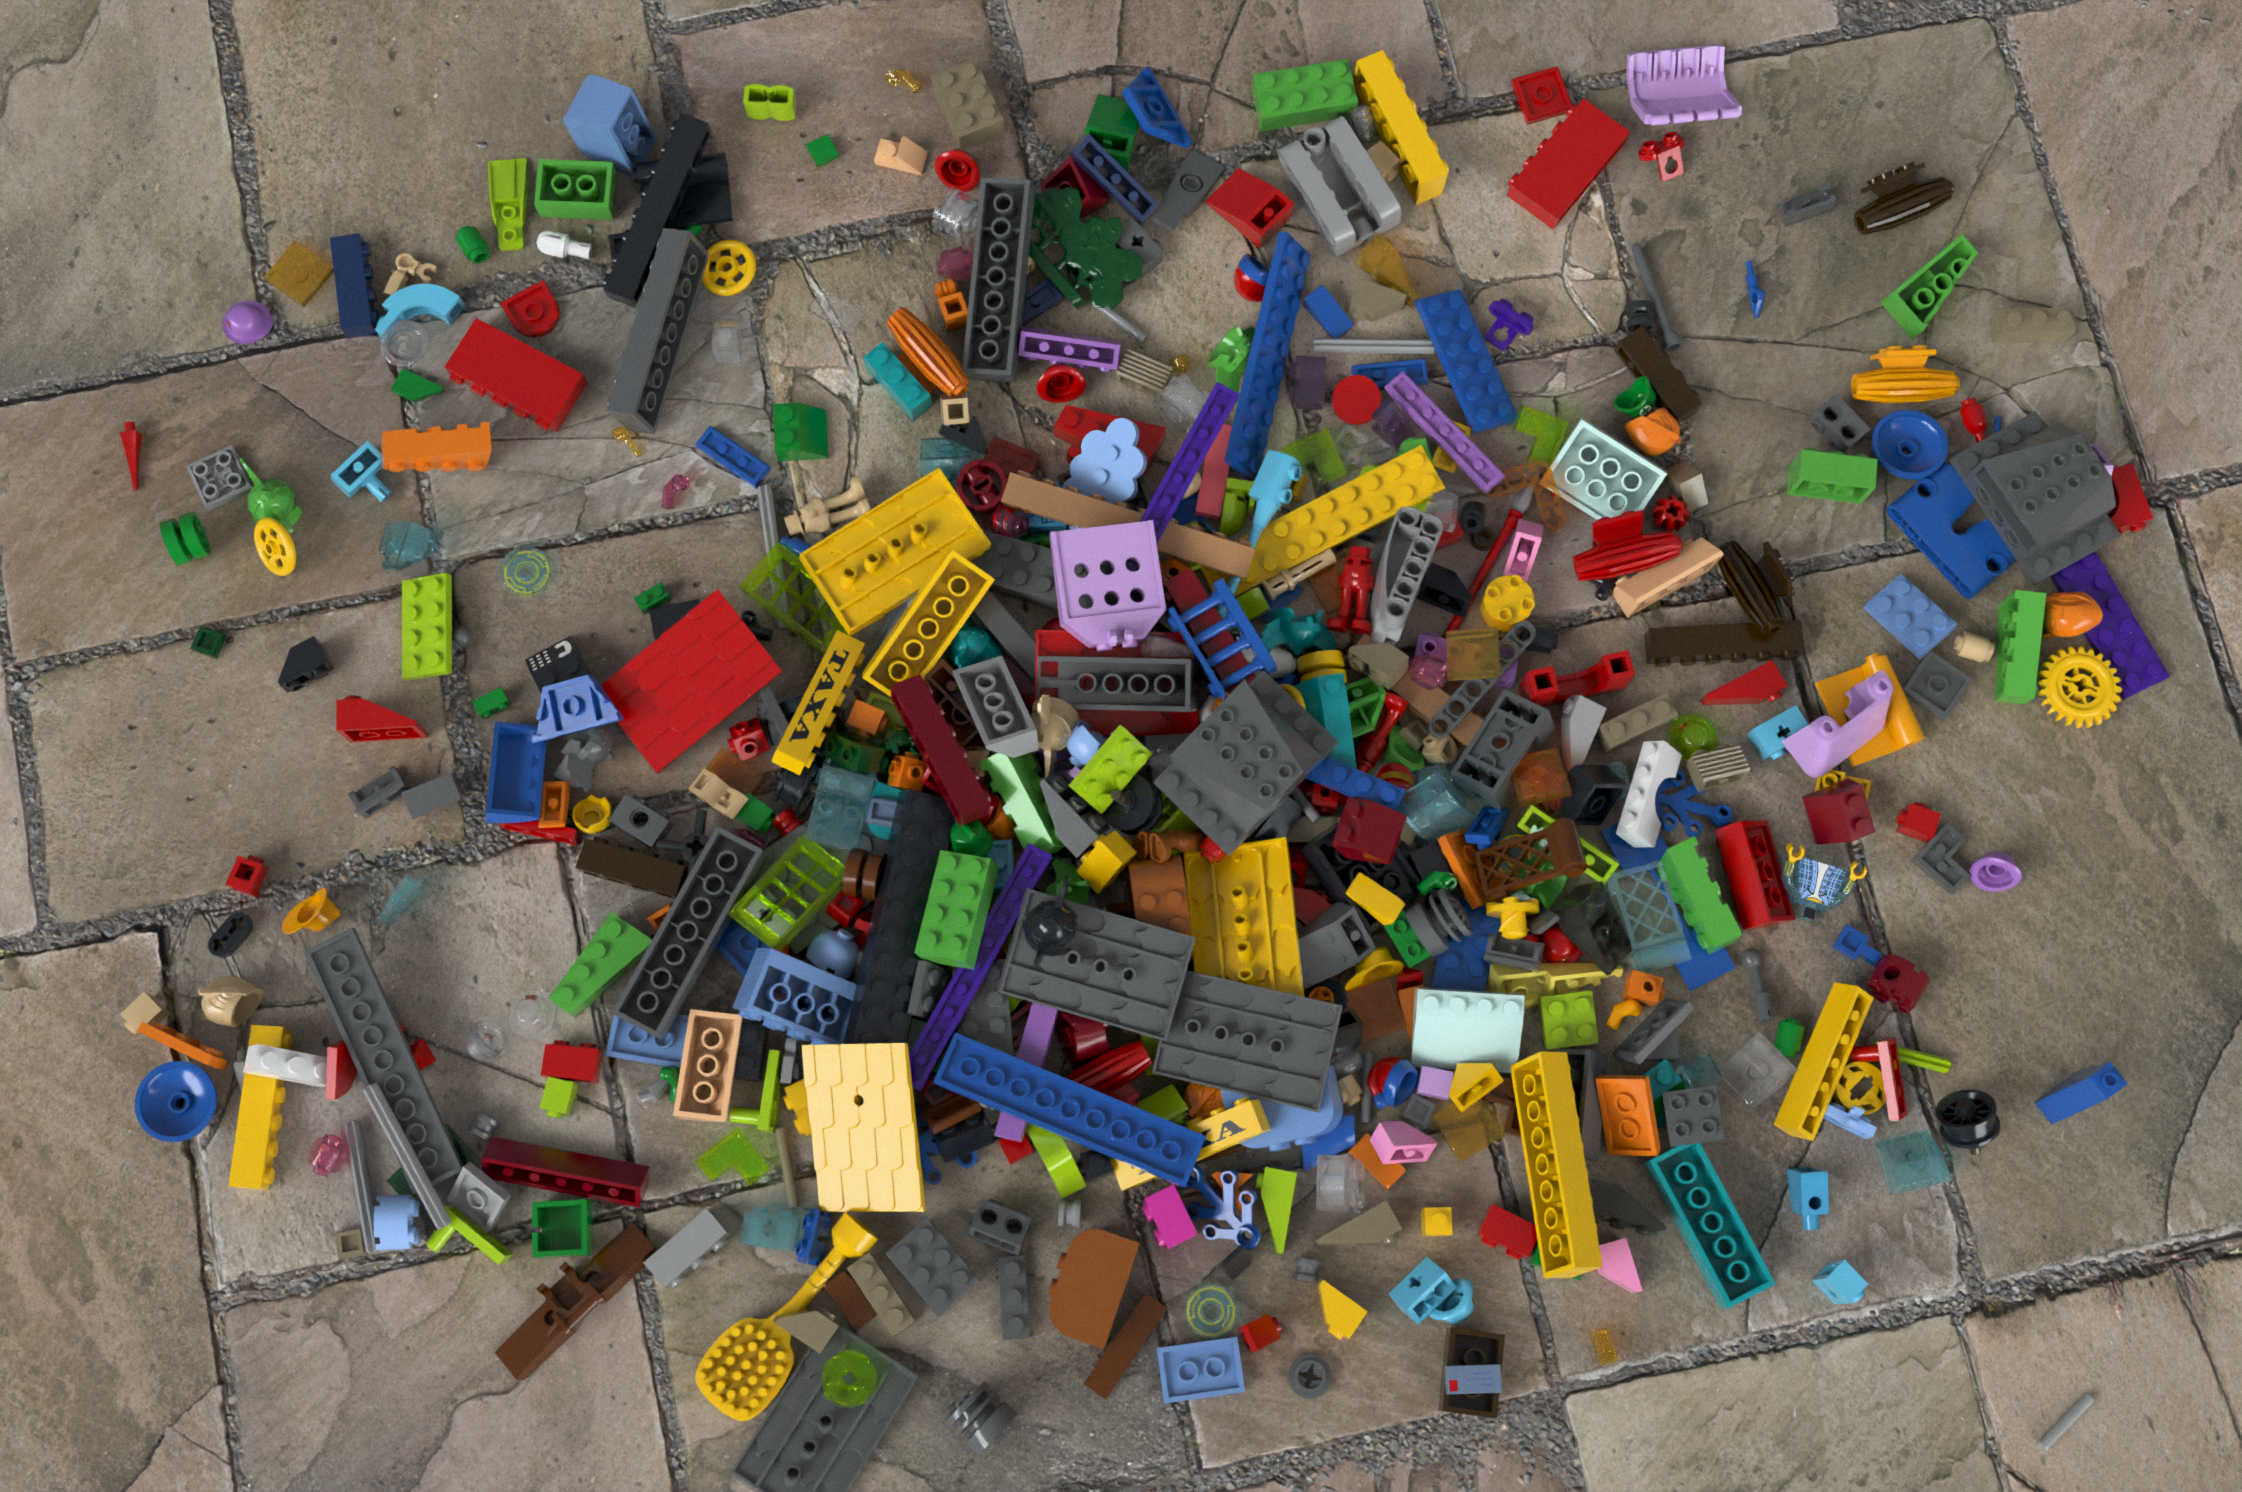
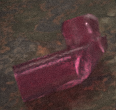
M681 474L674 475L664 485L662 508L674 509L675 493L679 489L685 490L689 487V479L687 477H682Z
M732 828L728 831L759 848L765 842L764 839L749 829Z

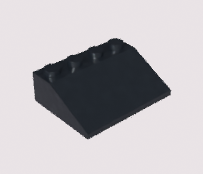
M1338 822L1300 848L1299 851L1333 903L1339 901L1353 906L1369 934L1382 923L1345 894L1356 875L1361 872L1405 902V905L1421 894L1417 889V885L1421 882L1398 846L1396 847L1391 865L1345 858L1332 846L1339 825Z

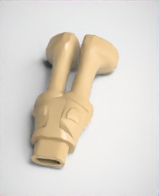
M855 476L850 480L849 490L843 494L823 500L820 497H816L810 500L808 504L799 508L798 513L794 510V514L784 517L790 536L800 532L802 535L813 532L823 533L831 530V525L848 519L858 518L871 510L859 476ZM858 502L853 507L838 512L830 513L831 510L836 509L838 507Z

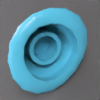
M1467 1278L1453 1280L1457 1288L1428 1316L1434 1320H1445L1450 1324H1459L1467 1320L1474 1309L1472 1297L1474 1288L1471 1280Z

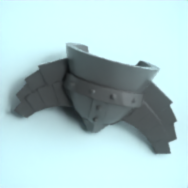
M617 722L578 732L560 752L568 755L567 770L570 771L571 780L574 779L577 787H583L585 792L593 787V766L602 761H612L614 758L612 751L613 741L626 736Z

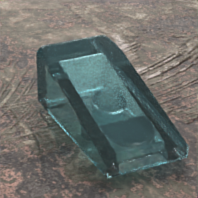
M406 874L377 920L388 926L425 893L428 887Z

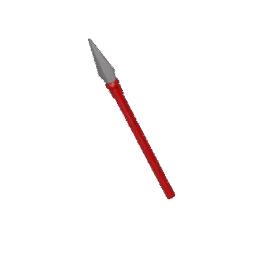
M1541 471L1534 475L1514 500L1513 507L1508 512L1509 515L1503 524L1502 530L1468 589L1473 597L1467 611L1512 530L1515 529L1518 520L1522 519V514L1530 506ZM1454 614L1442 637L1444 639L1454 637L1464 618Z

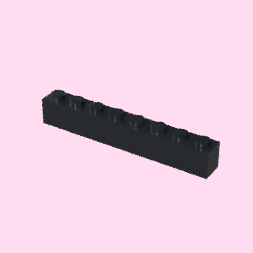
M681 113L678 120L675 119L672 123L671 137L662 146V157L659 164L656 163L652 169L651 177L653 178L650 185H646L642 192L643 201L640 207H636L634 210L632 226L630 230L627 229L625 231L621 251H617L613 258L612 265L614 267L611 273L605 276L603 281V290L608 298L633 308L636 307L642 294L643 286L647 282L650 264L657 250V241L661 237L663 228L670 229L712 133L709 123Z

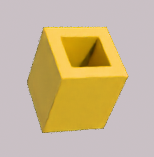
M1427 1207L1421 1209L1422 1237L1453 1235L1451 1207Z

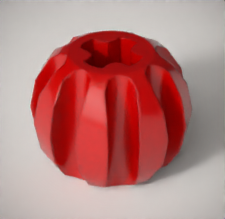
M1670 495L1668 499L1662 497L1656 502V506L1652 510V517L1656 519L1654 521L1657 528L1663 527L1665 529L1664 532H1671L1673 529L1677 532L1686 526L1685 522L1689 521L1690 511L1686 510L1688 504L1684 500L1682 502L1678 501L1677 496Z

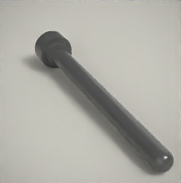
M1634 243L1631 246V250L1664 333L1662 345L1665 352L1675 351L1684 345L1680 334H1677V331H1673L1641 245Z

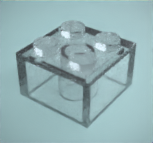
M1318 1155L1316 1210L1328 1214H1360V1209L1364 1208L1365 1204L1364 1192H1361V1181L1365 1179V1166L1361 1165V1160L1348 1155Z

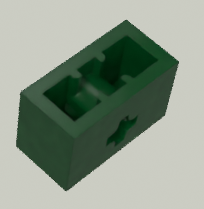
M829 730L823 756L855 772L879 773L885 748L853 732Z

